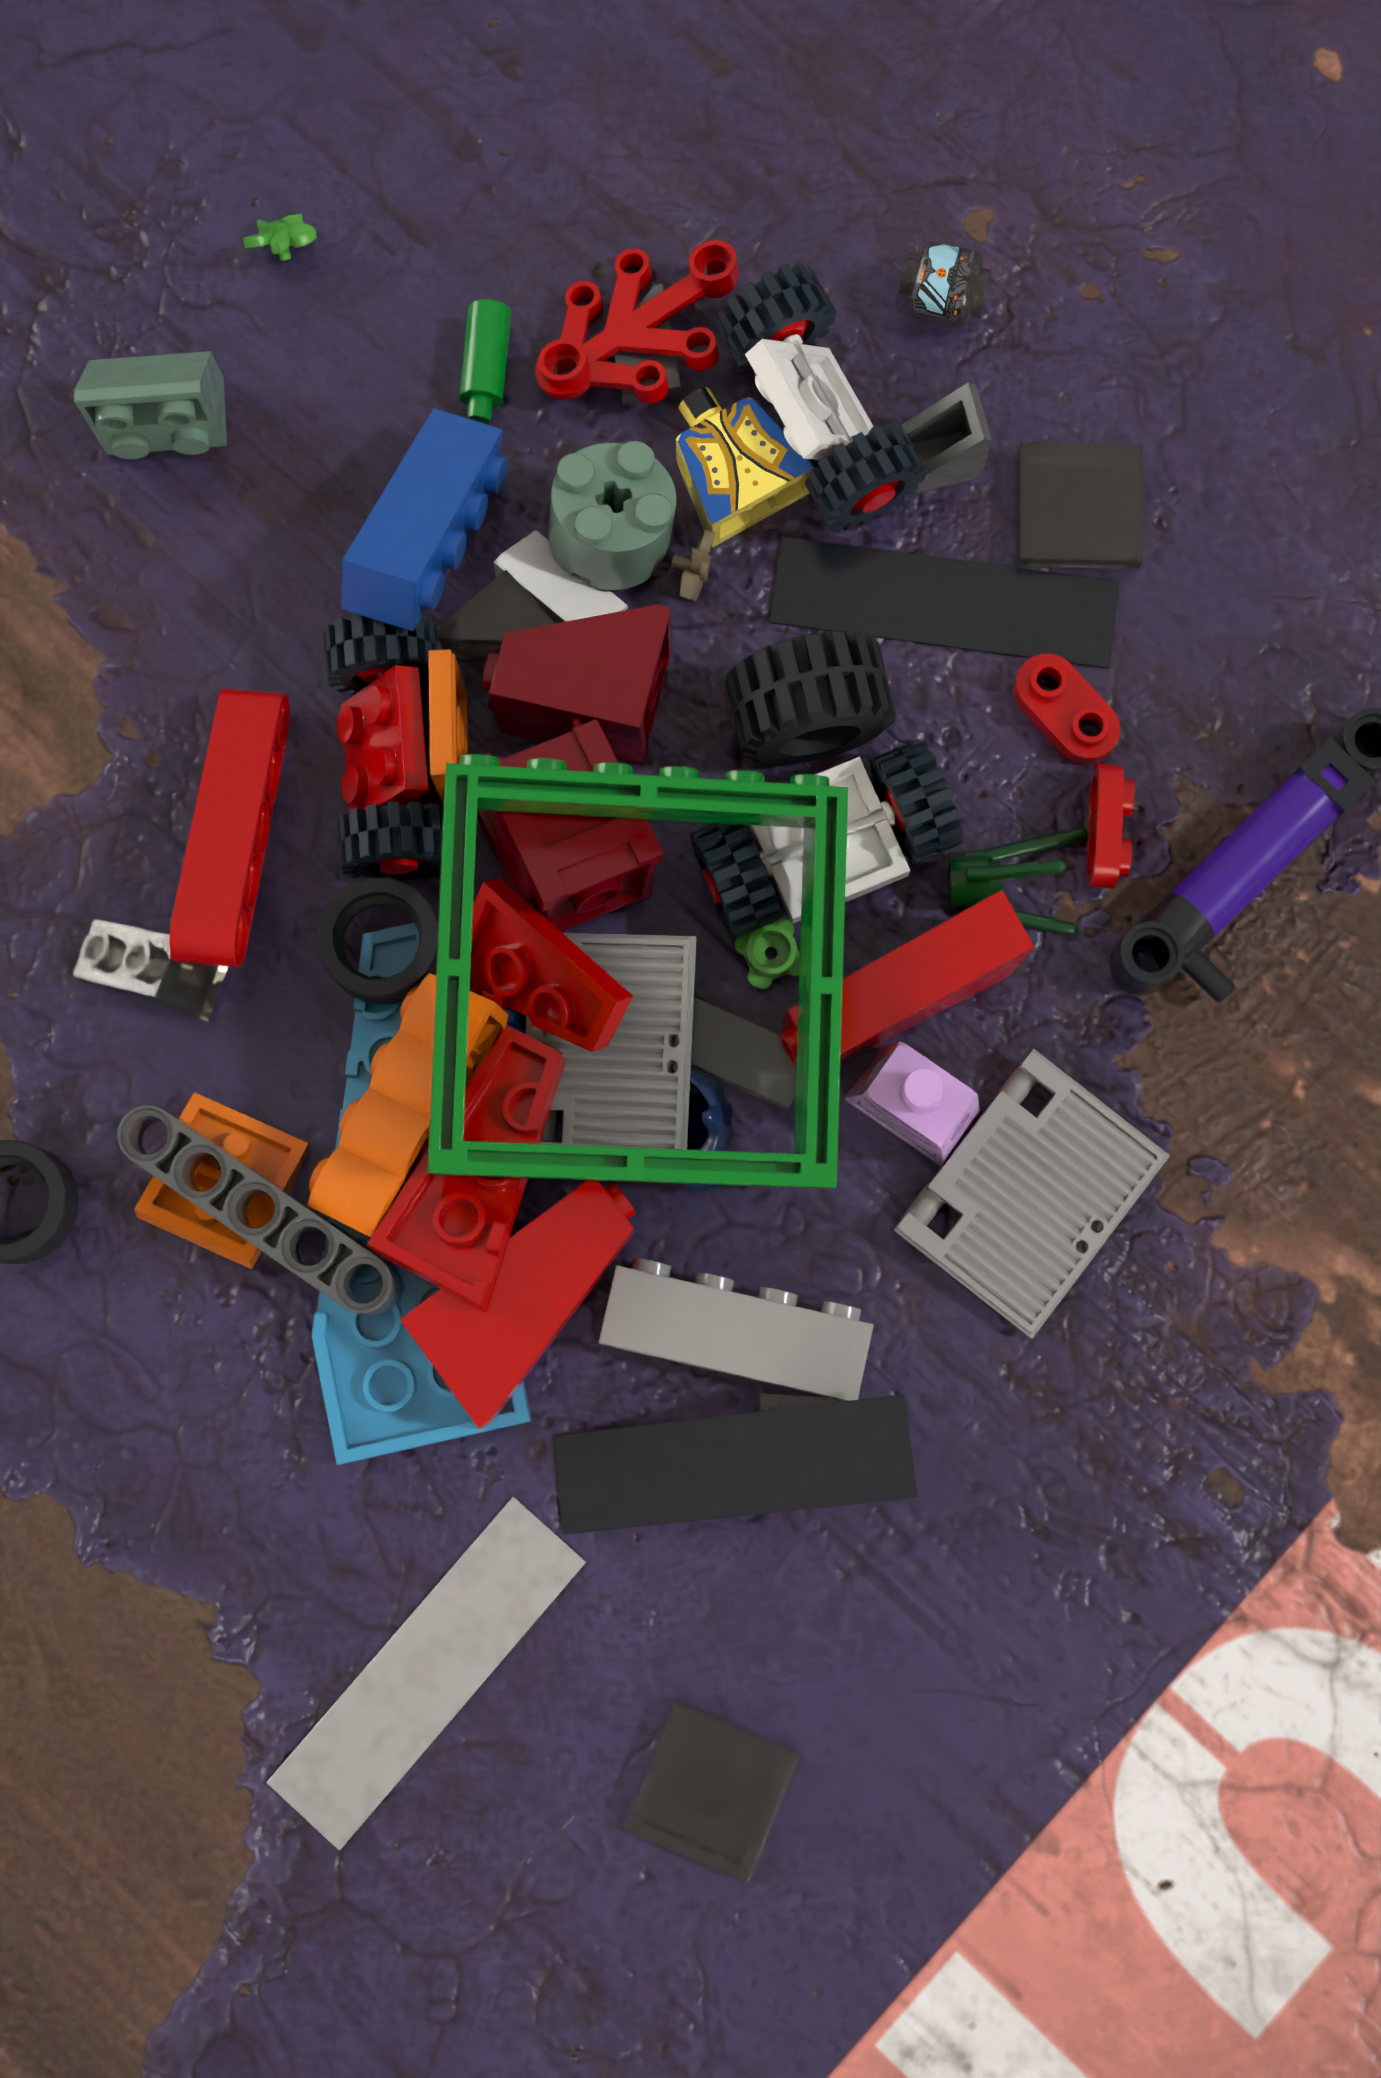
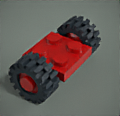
M351 614V620L341 617L334 620V625L328 624L325 627V632H323L327 684L330 687H335V690L343 693L350 690V695H354L340 705L341 710L337 718V735L340 742L343 743L345 759L341 793L344 801L348 803L349 814H342L339 816V820H337L341 871L344 875L349 874V877L355 879L364 877V879L384 877L395 879L404 877L405 880L417 879L416 875H423L425 877L436 875L435 871L440 872L443 807L439 808V804L434 803L421 806V802L413 801L429 791L420 686L429 687L428 650H438L436 625L434 626V622L429 618L423 620V615L414 631L359 614Z

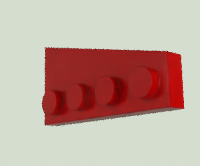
M506 1025L465 1089L463 1141L539 1144L565 1066L562 1052ZM427 1149L367 1244L374 1253L485 1312L528 1178L427 1174Z

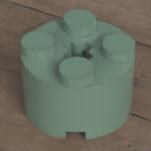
M629 441L624 444L600 443L566 455L559 461L551 489L548 532L550 549L555 560L564 571L571 576L574 572L590 580V586L602 590H622L637 586L648 580L656 572L657 566L668 551L676 509V491L669 473L654 457V453L649 446L638 441Z

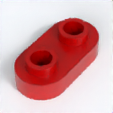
M1049 653L1039 654L1031 657L1021 666L1014 682L1013 694L1016 704L1030 721L1070 762L1078 765H1094L1106 759L1118 742L1120 722L1114 710L1061 656ZM1043 675L1051 676L1056 680L1058 688L1053 691L1043 690L1038 685L1037 678ZM1084 720L1094 722L1099 728V735L1093 737L1084 735L1079 729V723Z
M1095 764L1093 769L1088 805L1085 865L1087 887L1114 889L1118 877H1128L1130 872L1132 842L1128 839H1122L1123 816L1130 817L1132 814L1135 783L1134 779H1124V769L1120 765Z

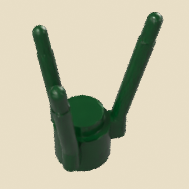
M1077 828L987 850L963 851V856L949 857L950 907H966V909L1001 891V879L1064 872L1066 863L1063 860L1000 865V861L1084 840L1088 835L1087 830ZM1014 910L1021 924L1026 927L1074 935L1078 930L1077 925L1071 922Z

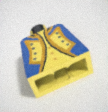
M704 387L695 390L682 400L679 410L690 428L676 438V460L703 530L707 529L716 532L712 548L809 494L805 480L809 478L808 473L814 468L809 459H803L801 455L793 450L781 428L754 399L743 398L723 410L711 390Z

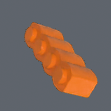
M431 973L423 979L420 985L411 988L405 996L400 1011L402 1022L399 1031L390 1042L384 1043L375 1053L370 1067L372 1078L369 1089L362 1095L360 1100L352 1102L344 1112L340 1122L341 1138L339 1145L329 1158L323 1159L316 1166L309 1182L311 1194L307 1206L370 1238L428 1149L436 975ZM469 991L465 1089L504 1030L509 1017L495 1002Z

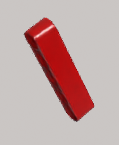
M223 688L219 694L171 918L169 946L171 959L174 962L241 967L244 962L289 733L290 704L286 693Z

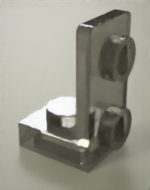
M96 919L93 921L88 936L81 946L80 956L73 974L74 977L85 982L145 996L190 1017L208 1021L228 966L174 962L170 954L169 935Z

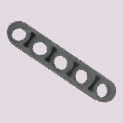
M154 1105L136 1107L122 1118L117 1131V1141L121 1151L128 1159L340 1306L358 1314L379 1315L388 1311L397 1302L401 1293V1278L397 1269L388 1260L374 1253L369 1247L189 1123ZM163 1122L168 1131L167 1141L158 1152L147 1154L142 1145L143 1134L151 1124ZM216 1158L221 1167L220 1179L212 1189L200 1191L194 1181L195 1170L203 1160ZM269 1194L275 1205L274 1215L266 1226L253 1228L247 1219V1207L256 1196ZM321 1230L329 1242L328 1252L320 1263L307 1266L299 1254V1245L303 1237L309 1232ZM375 1267L382 1276L383 1288L380 1295L374 1301L361 1303L354 1296L352 1290L353 1279L361 1269Z

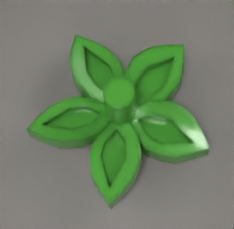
M294 214L273 222L257 220L259 234L244 237L243 241L245 248L270 244L272 253L279 254V259L285 261L291 259L289 246L295 248L305 246L317 239L315 228L303 222L302 214Z

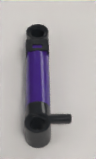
M1375 707L1362 709L1354 714L1335 734L1333 739L1330 737L1272 795L1134 927L1129 929L1111 952L1109 962L1111 976L1120 988L1130 994L1139 996L1153 994L1163 988L1183 969L1216 1003H1221L1235 990V984L1201 950L1381 777V709ZM1355 737H1363L1370 740L1377 749L1378 757H1366L1360 753L1355 744ZM1142 945L1154 950L1160 960L1159 971L1147 972L1140 969L1133 961V947Z

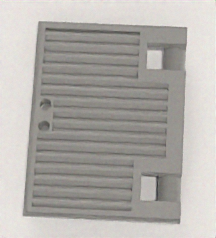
M563 933L631 993L633 998L609 1046L594 1052L585 1050L531 1025L529 1017L526 1016V1035L562 1052L565 1060V1066L539 1144L687 1150L697 937ZM557 1110L564 1111L562 1142H556Z
M1033 1048L998 1090L992 1102L936 1175L925 1185L902 1215L894 1231L1025 1335L1033 1339L1170 1155ZM1039 1083L1050 1091L1053 1096L1037 1117H1035L1020 1104L1035 1084ZM947 1203L961 1216L942 1239L929 1229L927 1225L943 1204ZM1096 1221H1098V1222L1100 1223V1225H1101L1100 1231H1098V1230H1099V1224H1098Z

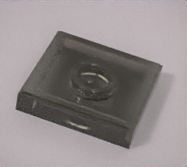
M1020 443L1018 449L1017 566L1140 569L1143 563V445Z
M677 1698L624 1829L748 1884L799 1758V1751Z

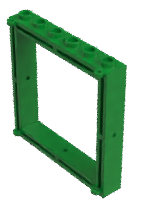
M481 754L462 755L459 757V764L446 763L427 1174L817 1189L837 1188L848 787L829 786V777L813 774L791 776L790 784L764 782L763 773L746 770L726 772L725 780L699 778V770L680 766L660 768L659 776L633 774V766L614 762L594 764L593 772L566 770L567 763L565 761L548 758L527 760L526 768L500 766V759L498 757ZM477 809L804 828L794 1154L463 1141Z

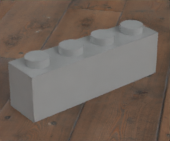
M633 1258L631 1268L616 1265L599 1344L841 1401L858 1400L874 1324L859 1321L861 1309L823 1301L821 1312L796 1307L798 1295L768 1287H760L758 1297L732 1292L734 1280L702 1272H696L694 1283L669 1277L671 1266L641 1258Z

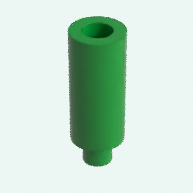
M481 299L471 302L468 306L459 400L468 406L467 419L487 425L491 423L492 409L500 407L503 403L512 314L511 309L499 301Z

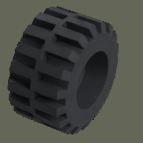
M823 631L792 637L752 653L737 663L726 675L725 684L742 756L746 759H751L753 762L787 765L835 756L868 743L887 730L896 720V710L879 642L872 635H864V633L852 631Z

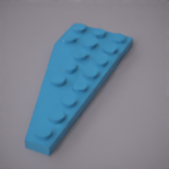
M415 923L364 933L358 972L372 978H388L402 972L413 961L418 950L419 932ZM357 998L354 1000L353 1009L355 1010L351 1049L347 1054L345 1070L347 1080L343 1109H340L336 1148L341 1138L340 1122L344 1112L352 1102L360 1100L362 1095L369 1089L372 1078L370 1067L375 1053L384 1043L390 1042L400 1029L402 1022L400 1011L403 1001L397 1004H370ZM329 1217V1221L369 1247L367 1243L371 1239L370 1237ZM327 1237L325 1244V1252H322L321 1261L326 1257V1254L328 1252L329 1242ZM389 1261L397 1269L401 1278V1293L397 1302L384 1313L379 1315L354 1313L343 1308L319 1291L317 1312H314L312 1341L337 1465L532 1421L523 1381L494 1421L485 1428L479 1429L402 1324L400 1319L439 1291V1287ZM375 1267L361 1269L355 1275L352 1282L354 1296L361 1303L374 1301L380 1295L383 1288L382 1276Z

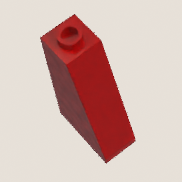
M1003 890L843 978L840 1064L997 984L1013 973L1032 951L1034 945ZM798 1004L787 1010L781 1022L785 1031L779 1033L782 1047L795 1067L797 1065Z
M587 1180L509 1238L485 1312L440 1289L400 1319L479 1429L485 1428L494 1421L633 1236L634 1228L628 1219L635 1215L636 1211L614 1182L603 1188L598 1180Z

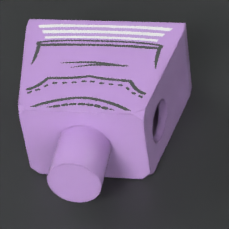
M901 1041L880 1047L844 1099L941 1167L980 1117L977 1093Z

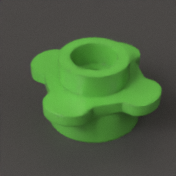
M781 918L754 932H749L736 938L735 950L738 954L745 957L750 969L748 981L754 988L764 990L771 986L773 980L786 975L792 977L799 976L800 952L797 950L796 941L793 937L794 926L787 919ZM767 949H775L777 956L774 959H768L765 956Z

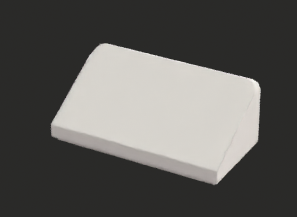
M536 530L500 554L493 562L496 578L552 624L628 609V605L610 590L590 586V580L574 572L571 576L564 571L552 554L549 540Z

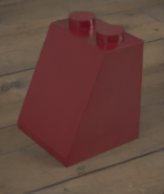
M657 604L505 633L500 653L490 652L488 655L482 680L483 690L489 691L488 708L494 710L500 732L546 742L571 732L574 719L579 718L582 725L597 719L616 759L644 765L673 651L671 608Z

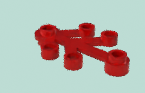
M709 240L699 244L689 256L690 274L637 309L636 305L640 290L646 288L652 281V268L649 257L643 250L636 248L624 250L616 257L614 262L617 279L605 329L587 342L588 325L602 315L604 309L599 288L593 282L578 281L572 284L565 293L567 313L561 337L548 343L541 350L536 363L535 376L540 389L549 397L560 400L578 397L590 386L633 390L635 397L639 401L653 404L661 401L669 391L666 370L661 363L655 360H645L634 366L604 361L620 351L683 357L684 363L692 370L703 371L711 368L718 360L719 350L716 336L710 329L695 327L688 331L657 329L655 327L704 295L709 298H721L732 291L739 279L737 256L733 247L721 240ZM641 267L636 273H625L629 268ZM583 299H592V301L585 306L576 305L579 301ZM698 345L708 346L703 352H691ZM571 370V372L568 374L560 375L565 371ZM648 378L659 379L651 386L641 385Z

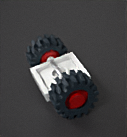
M796 263L792 269L789 264L780 266L777 274L774 275L769 270L761 274V281L755 285L752 281L748 282L742 287L744 293L742 295L733 294L727 301L730 307L720 310L718 314L720 319L716 321V326L739 368L743 369L744 373L747 374L755 371V384L762 396L774 405L785 425L784 435L789 445L803 459L819 460L818 464L820 467L810 470L808 473L809 478L805 480V485L830 529L832 528L833 531L838 532L842 528L844 531L852 530L857 523L860 526L868 524L871 517L878 515L879 518L888 513L887 509L892 505L899 506L905 501V495L913 494L919 488L917 484L924 482L927 470L901 425L896 427L895 423H888L883 429L881 425L873 427L830 349L815 346L817 345L815 338L825 337L830 331L827 326L835 322L836 317L834 314L836 310L813 269L809 265L805 267L803 263Z
M921 739L871 758L870 770L874 776L872 780L879 795H876L860 756L815 774L829 777V786L848 787L845 902L908 877L910 869L905 857L908 856L909 862L916 864L958 847L963 843L961 836L963 828L958 821L960 819L958 808L952 802L954 796L951 788H947L944 781L946 776L942 768L937 767L935 755L932 751H929L928 745L924 741L921 742ZM712 823L690 832L694 854L700 865V871L709 894L715 903L719 916L722 917L726 930L729 931L733 939L781 919L779 903L775 897L776 893L768 877H771L791 924L801 921L804 828L749 825V830L747 826L740 824ZM751 832L754 836L756 843L753 842Z

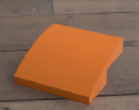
M194 1092L180 1118L290 1193L308 1153L309 1143ZM208 1158L197 1166L194 1173V1181L200 1191L212 1189L218 1183L221 1176V1167L216 1158ZM154 1176L134 1208L138 1219L249 1269H253L262 1252ZM269 1194L256 1196L247 1207V1219L253 1228L266 1226L274 1215L275 1205Z

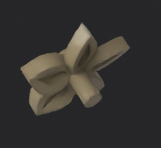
M704 530L696 548H692V559L676 554L673 557L671 566L684 570L681 578L680 596L687 600L696 602L702 589L703 581L705 582L712 559L709 552L716 532Z

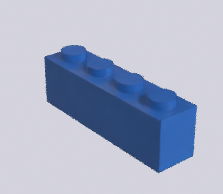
M433 408L342 559L341 609L414 631L426 608L434 610L437 607L443 592L445 574L448 568L456 570L459 567L465 552L469 530L478 531L486 514L490 492L498 494L504 484L508 470V458L501 456L503 429Z

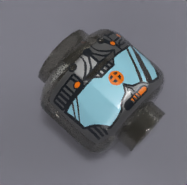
M930 241L923 247L919 259L907 257L899 294L910 297L909 311L913 319L955 330L962 329L969 323L971 317L980 319L992 270L983 268L982 255L975 249L940 241Z

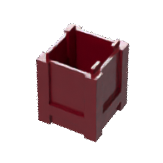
M579 718L573 720L571 732L506 758H499L500 766L526 768L527 760L548 758L565 761L567 763L566 770L593 772V765L597 763H618L598 720L595 719L582 725ZM477 809V819L509 886L561 932L626 905L631 906L652 896L651 878L656 864L661 863L664 853L647 819Z

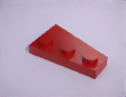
M498 878L482 883L473 904L470 991L495 1002L502 1009L508 1007L529 1017L531 1025L585 1050L594 1052L608 1047L633 995L504 880Z

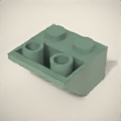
M211 351L89 360L74 389V402L107 455H115L123 459H139L147 456L149 452L175 450L178 453L196 455L208 451L209 447L227 446L224 378Z

